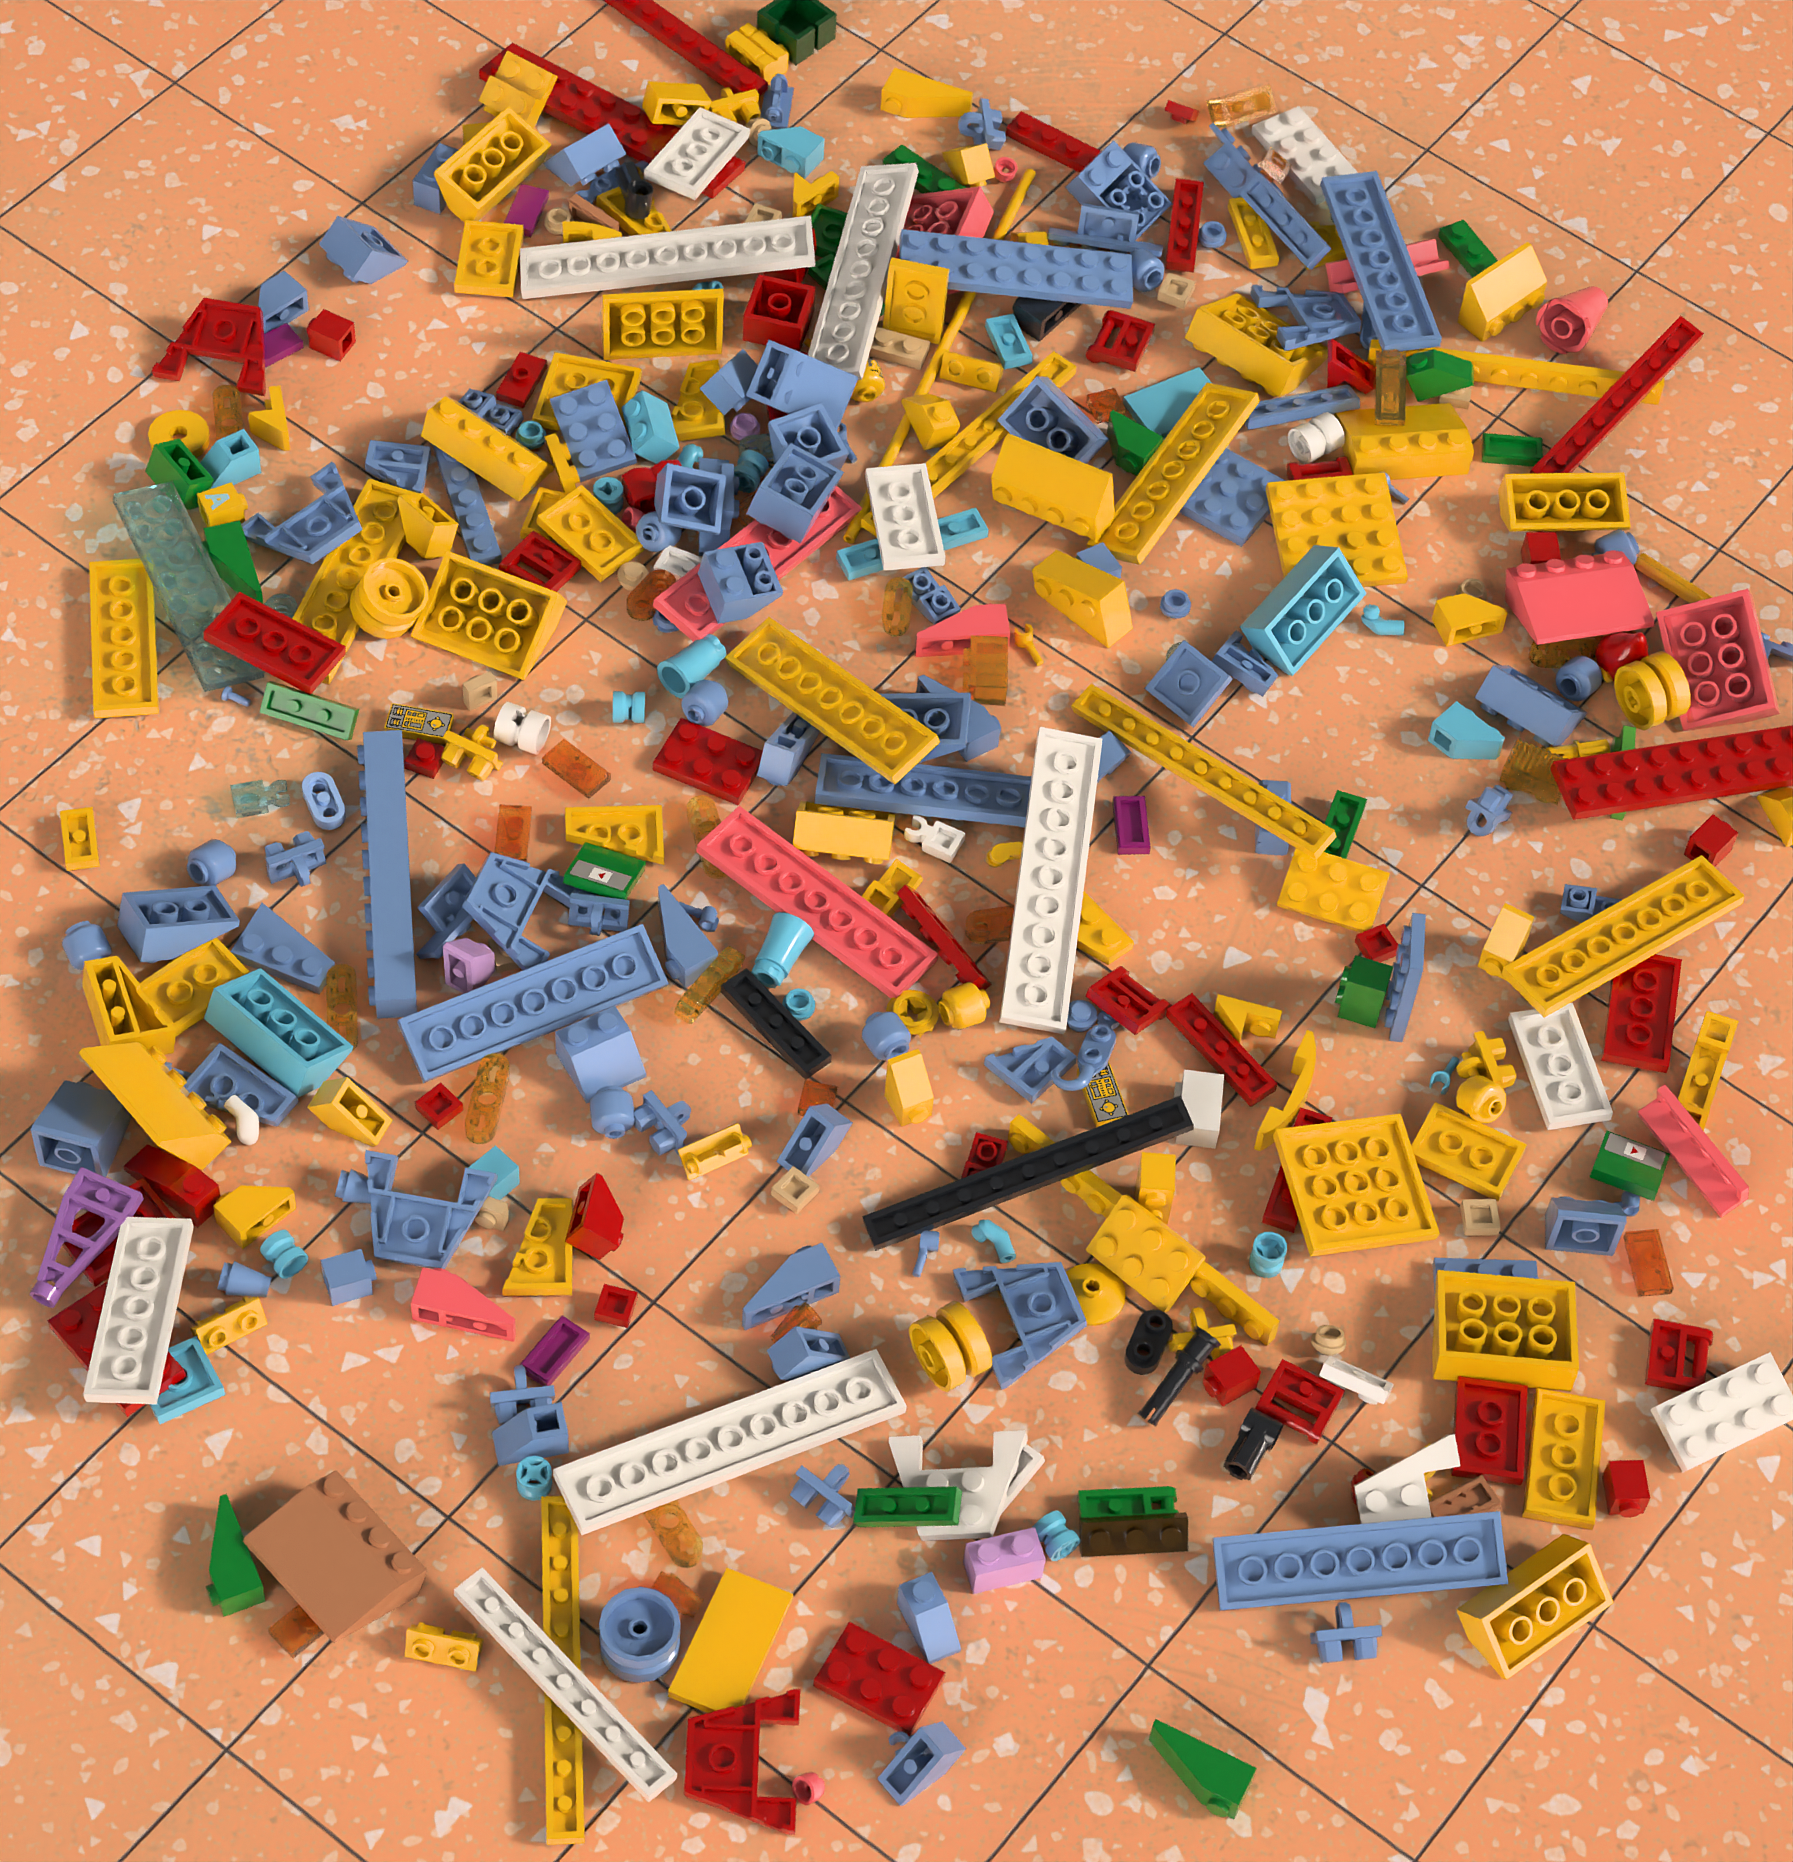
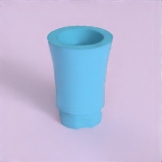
M708 634L703 639L695 640L682 651L658 664L657 674L662 685L671 694L682 699L697 681L703 680L719 666L720 661L726 656L725 646L712 634Z
M784 912L775 913L751 973L766 987L776 988V986H780L783 979L787 978L801 952L814 937L812 928L797 916Z

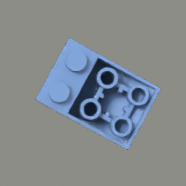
M1114 140L1065 186L1081 205L1084 203L1140 212L1135 241L1172 205V202Z
M768 340L746 396L787 414L822 403L836 430H838L859 377Z

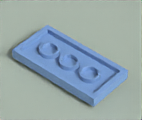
M1412 913L1409 926L1403 925L1401 944L1397 946L1396 962H1393L1392 966L1394 967L1391 981H1389L1386 992V1000H1390L1389 1008L1386 1009L1384 1027L1390 1028L1389 1041L1403 1042L1423 973L1426 914Z

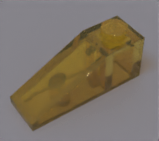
M1397 349L1376 350L1374 370L1375 425L1405 426L1406 351H1399Z

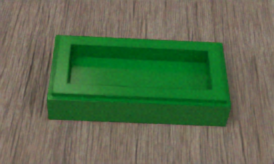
M1483 433L1482 463L1534 467L1543 458L1542 438Z

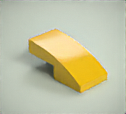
M562 221L563 244L622 237L621 232L602 225Z
M895 859L878 882L874 879L861 897L890 917L903 903L896 892L905 884L916 890L922 883L923 878L904 863Z

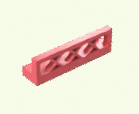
M1436 239L1406 244L1417 276L1450 269L1448 260L1439 259ZM1348 258L1325 263L1330 292L1344 294L1359 290Z
M1666 1084L1658 1088L1657 1098L1639 1110L1638 1116L1722 1218L1748 1199L1749 1186Z

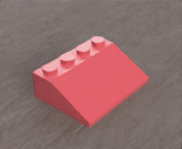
M980 186L912 195L903 229L983 238L994 211ZM898 246L897 253H896V257H895V258H898V259H899V246ZM947 289V294L960 292V290Z
M1611 550L1605 552V554L1579 555L1572 559H1551L1545 563L1520 564L1518 567L1506 568L1505 602L1537 645L1654 627V619L1635 568L1622 551Z
M1748 588L1656 612L1664 650L1680 665L1689 685L1691 695L1690 707L1686 714L1680 716L1683 731L1750 722L1780 714L1753 596Z

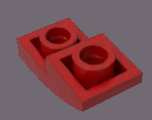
M976 1132L961 1179L1002 1164L1009 1144L1008 1141Z

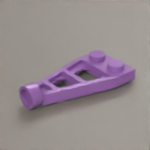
M81 1167L63 1195L37 1276V1282L31 1290L30 1296L40 1304L54 1308L64 1290L118 1236L120 1225L126 1218L133 1217L144 1199L142 1193ZM81 1209L105 1218L104 1225L89 1238L72 1232L75 1216ZM64 1242H69L83 1249L76 1261L69 1267L56 1262V1257ZM47 1281H52L55 1283V1285L52 1286L48 1284Z

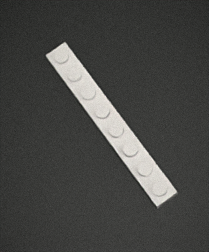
M483 1567L454 1589V1596L648 1803L677 1779L675 1770Z

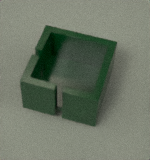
M774 0L757 11V29H763L768 37L777 45L782 44L789 53L788 60L794 65H798L814 54V49L818 51L835 39L837 14L818 0Z

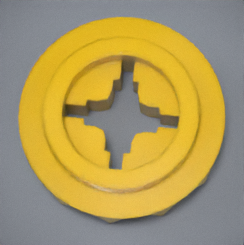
M905 990L897 998L892 997L886 1008V1012H894L899 1016L911 1035H918L920 1038L925 1032H932L939 1018V1008L935 1000L930 995L918 990ZM908 1006L914 1014H918L917 1022L912 1020L910 1016H907Z

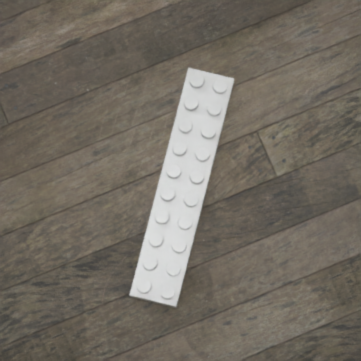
M916 163L861 166L808 352V356L859 377L858 380H862L886 294L889 263L891 257H896L901 229L904 227L919 171Z
M811 216L520 248L521 293L523 299L815 266Z
M1040 727L1037 732L999 1018L1000 1023L1064 1034L1066 1031L1102 747L1101 738Z
M877 1349L557 1467L553 1469V1477L582 1536L904 1414L907 1405Z

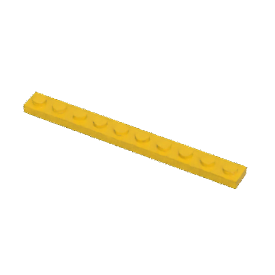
M1371 339L1367 362L1374 366V369L1406 373L1405 357L1435 349L1472 362L1475 382L1600 398L1625 373V371L1438 347L1383 354L1379 341ZM1664 378L1640 403L1659 404L1664 388Z
M1053 351L926 462L933 499L1009 433L997 420L1036 376L1048 377L1060 388L1076 374L1077 366ZM871 510L861 519V526L877 537Z
M1092 683L1071 705L1073 712L1105 732L1110 731L1118 740L1313 859L1317 860L1336 838L1335 830Z
M1020 1114L1010 1122L1008 1140L1013 1148L1020 1153L1028 1154L1055 1143ZM1091 1170L1060 1181L1068 1192L1077 1194L1094 1213L1102 1214L1105 1218L1109 1216L1122 1197L1120 1193ZM1203 1261L1188 1283L1192 1290L1198 1296L1206 1297L1216 1305L1223 1316L1229 1319L1232 1318L1240 1324L1251 1338L1260 1340L1267 1346L1276 1337L1280 1320L1207 1262Z
M541 1496L543 1632L581 1671L578 1527L563 1496ZM544 1692L547 1845L585 1843L582 1731Z

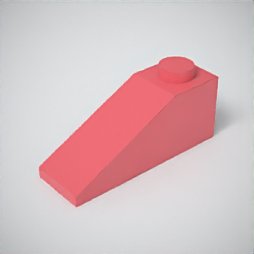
M1006 604L974 605L916 634L915 657L1008 652L1010 628Z
M422 1267L411 1301L412 1320L515 1341V1319L458 1275L442 1268L429 1269Z

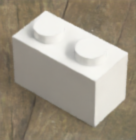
M1184 1069L1182 1082H1175L1173 1098L1181 1095L1194 1124V1130L1176 1136L1175 1144L1216 1148L1220 1130L1224 1074Z

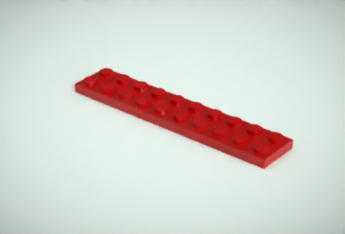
M511 43L479 69V79L487 83L490 75L495 77L506 51H509L558 76L544 105L543 112L587 135L610 124L626 155L638 161H645L648 164L653 161L681 129L671 124H652L644 109L514 43ZM733 156L701 193L712 199L716 197L745 171V161Z
M1793 725L1553 761L1550 770L1573 820L1793 786Z

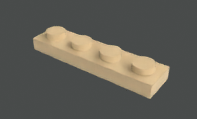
M819 310L809 330L810 340L813 338L820 313ZM876 327L869 356L921 370L930 350V341Z

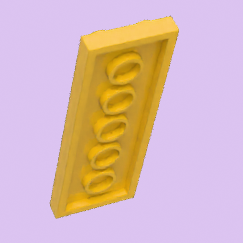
M152 558L89 562L94 718L159 714Z

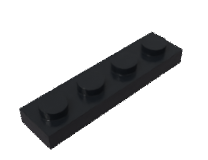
M747 968L721 985V993L805 1080L831 1063L832 1055Z

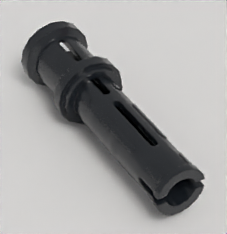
M1198 1326L1194 1327V1335L1184 1349L1178 1350L1175 1353L1176 1363L1141 1411L1137 1413L1145 1420L1153 1408H1155V1412L1147 1421L1155 1427L1193 1373H1201L1204 1369L1202 1366L1203 1362L1214 1348L1218 1349L1221 1345L1218 1340Z

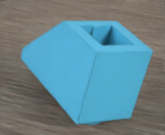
M803 127L761 131L758 134L757 155L786 169L790 173L796 172L805 179L824 159L825 138Z
M244 429L217 440L200 462L214 479L211 489L230 482L235 485L261 473L259 449Z
M1457 701L1432 722L1428 741L1451 759L1496 760L1500 756L1505 739L1496 728L1486 724L1472 710L1465 708Z

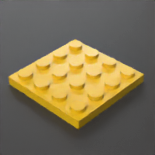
M1385 472L1267 482L1265 490L1284 578L1314 545L1339 547L1362 587L1405 584L1407 582L1408 574Z
M1401 1114L1276 1129L1274 1132V1142L1310 1257L1436 1240L1439 1236V1229Z

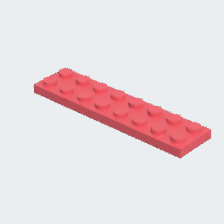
M836 486L801 543L786 538L782 533L759 523L755 519L718 549L763 542L776 576L780 580L847 526L862 510V507ZM701 563L656 597L653 603L655 609L693 642L703 639L708 634H713L725 624L717 623L699 578L698 571Z
M738 806L697 844L696 852L775 912L789 913L805 921L814 931L812 940L890 998H897L903 991L908 990L937 962L938 953L741 806Z

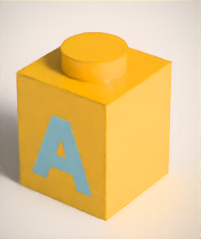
M232 482L197 494L199 513L206 527L239 520L241 524L245 522L244 511L248 510V505L242 492L237 493Z

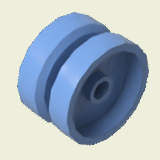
M637 1587L625 1589L609 1600L602 1610L599 1621L601 1657L609 1671L622 1680L635 1683L654 1681L666 1674L677 1661L680 1649L679 1614L670 1598L658 1590Z

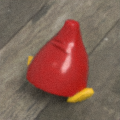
M1617 632L1601 638L1595 651L1597 663L1606 683L1615 681V674L1618 668L1634 661H1641L1642 658L1648 656V644L1642 632L1636 634Z

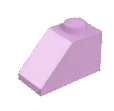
M463 938L446 942L443 946L445 984L465 994L484 986L495 972L494 952L487 945Z

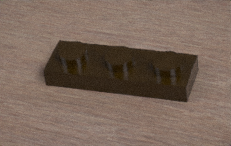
M1186 1512L1079 1518L1081 1557L1188 1551V1516Z

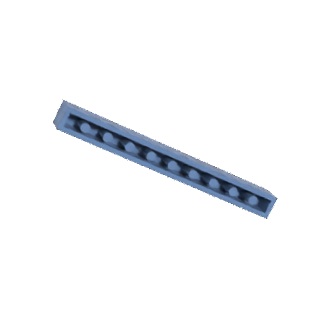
M402 730L363 732L364 745H357L358 764H365V771H359L360 790H366V797H360L361 817L367 816V823H361L362 843H368V850H362L363 870L369 869L370 876L363 877L364 896H371V903L365 904L366 923H372V931H366L367 951L373 950V958H367L368 978H374L375 986H368L369 1006H376L377 1019L406 1017L417 1012Z

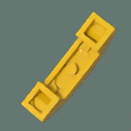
M1710 1011L1705 1013L1677 1098L1703 1131L1739 1022L1738 1020Z
M1306 1031L1294 1056L1291 1073L1298 1075L1299 1078L1283 1111L1270 1106L1258 1130L1254 1149L1257 1151H1262L1275 1143L1273 1134L1276 1129L1290 1128L1297 1119L1300 1107H1304L1316 1063V1044L1312 1031Z

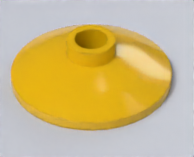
M1086 1263L1074 1266L1066 1271L1088 1326L1106 1324L1120 1314L1125 1303V1288L1121 1279L1110 1269L1099 1264ZM1091 1286L1097 1288L1098 1290L1089 1291L1086 1287Z

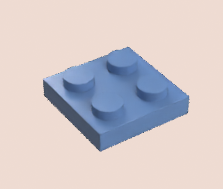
M1183 640L1144 689L1194 728L1233 678Z

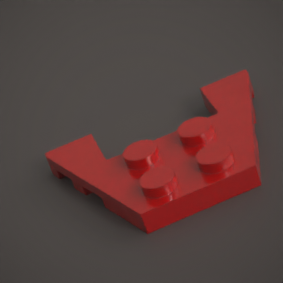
M204 297L183 325V332L175 342L169 344L165 350L167 354L160 363L156 362L151 371L156 378L180 382L189 354L244 363L236 385L238 391L265 396L264 324L261 308Z
M801 1689L788 1690L786 1694L771 1698L767 1696L756 1699V1702L736 1708L731 1706L688 1718L684 1796L787 1835H795L797 1798L757 1796L760 1725L799 1726Z

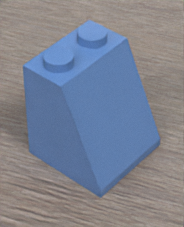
M65 1080L31 1128L39 1165L75 1175L83 1167L106 1177L132 1115L110 1090L94 1088L85 1082L75 1083Z

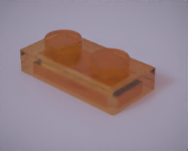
M1270 146L1262 156L1258 166L1261 168L1260 173L1270 182L1275 180L1280 184L1288 175L1292 164Z
M500 804L494 853L527 862L532 806Z

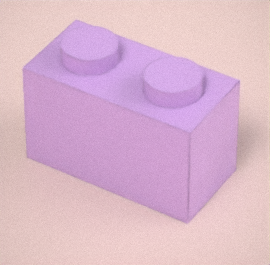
M1033 1527L966 1543L963 1564L972 1592L976 1594L1042 1578L1045 1556L1036 1528Z

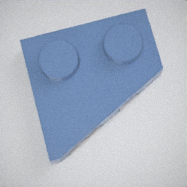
M370 440L365 469L368 473L393 486L416 493H423L431 457V447Z
M1236 630L1215 654L1212 662L1229 676L1244 684L1246 689L1263 697L1275 682L1278 674L1270 665L1263 661L1262 656L1255 649H1251L1250 652L1247 651L1240 643L1243 635Z
M1049 1037L1039 1040L1033 1045L1025 1044L1014 1047L1012 1053L995 1057L994 1054H990L985 1057L984 1066L1032 1104L1054 1084L1052 1080L1053 1070H1058L1059 1077H1062L1076 1064L1077 1056L1055 1038Z

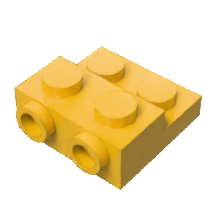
M506 51L495 77L489 76L478 101L485 104L484 111L496 117L509 106L534 128L558 76Z

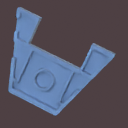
M1263 285L1251 286L1250 296L1258 308L1287 306L1298 322L1299 326L1278 327L1277 339L1284 351L1360 332L1361 320L1343 293L1306 290L1305 295L1293 294L1285 287H1277V292L1262 291Z
M329 463L310 476L313 485L324 495L277 527H274L261 514H255L241 524L246 540L314 564L363 530L335 463Z
M491 852L486 857L462 907L522 970H526L546 962L550 955L548 951L522 936V932L542 892L570 908L569 900L571 893H578L580 889L564 884V877L559 875V871L547 869V871L530 867V863Z
M366 1150L365 1163L368 1169L367 1185L371 1201L372 1213H370L374 1257L425 1268L445 1269L495 1185L498 1175L493 1172L465 1168L457 1203L393 1192L391 1189L399 1158L396 1155Z
M1061 1262L1019 1264L1017 1268L997 1269L996 1266L983 1267V1270L966 1271V1268L953 1270L954 1278L964 1302L999 1290L1022 1346L992 1356L991 1367L1001 1390L1010 1386L1087 1326L1084 1313Z

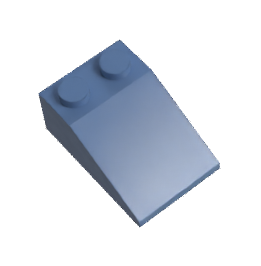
M790 443L759 485L746 514L755 518L759 523L777 530L786 538L801 543L844 472Z
M971 693L880 694L937 734L940 743L919 763L966 748Z
M216 885L122 893L117 927L140 962L155 963L161 960H172L238 927L240 920Z

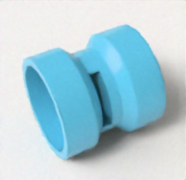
M746 450L740 455L737 466L734 467V476L739 477V491L745 493L755 492L760 484V477H763L767 471L768 461L759 452Z
M613 691V723H623L625 720H632L634 723H645V692H634L632 695H627L623 691Z
M279 1230L273 1233L260 1247V1253L268 1262L274 1263V1270L282 1279L290 1278L300 1272L308 1261V1255L301 1247H295L294 1238L287 1230Z
M1263 1232L1255 1238L1249 1258V1266L1257 1276L1272 1278L1281 1272L1287 1252L1285 1239L1275 1232Z
M1058 1510L1043 1516L1033 1526L1036 1528L1039 1541L1044 1542L1046 1546L1045 1552L1051 1561H1058L1068 1556L1081 1542L1076 1532L1066 1527V1519Z

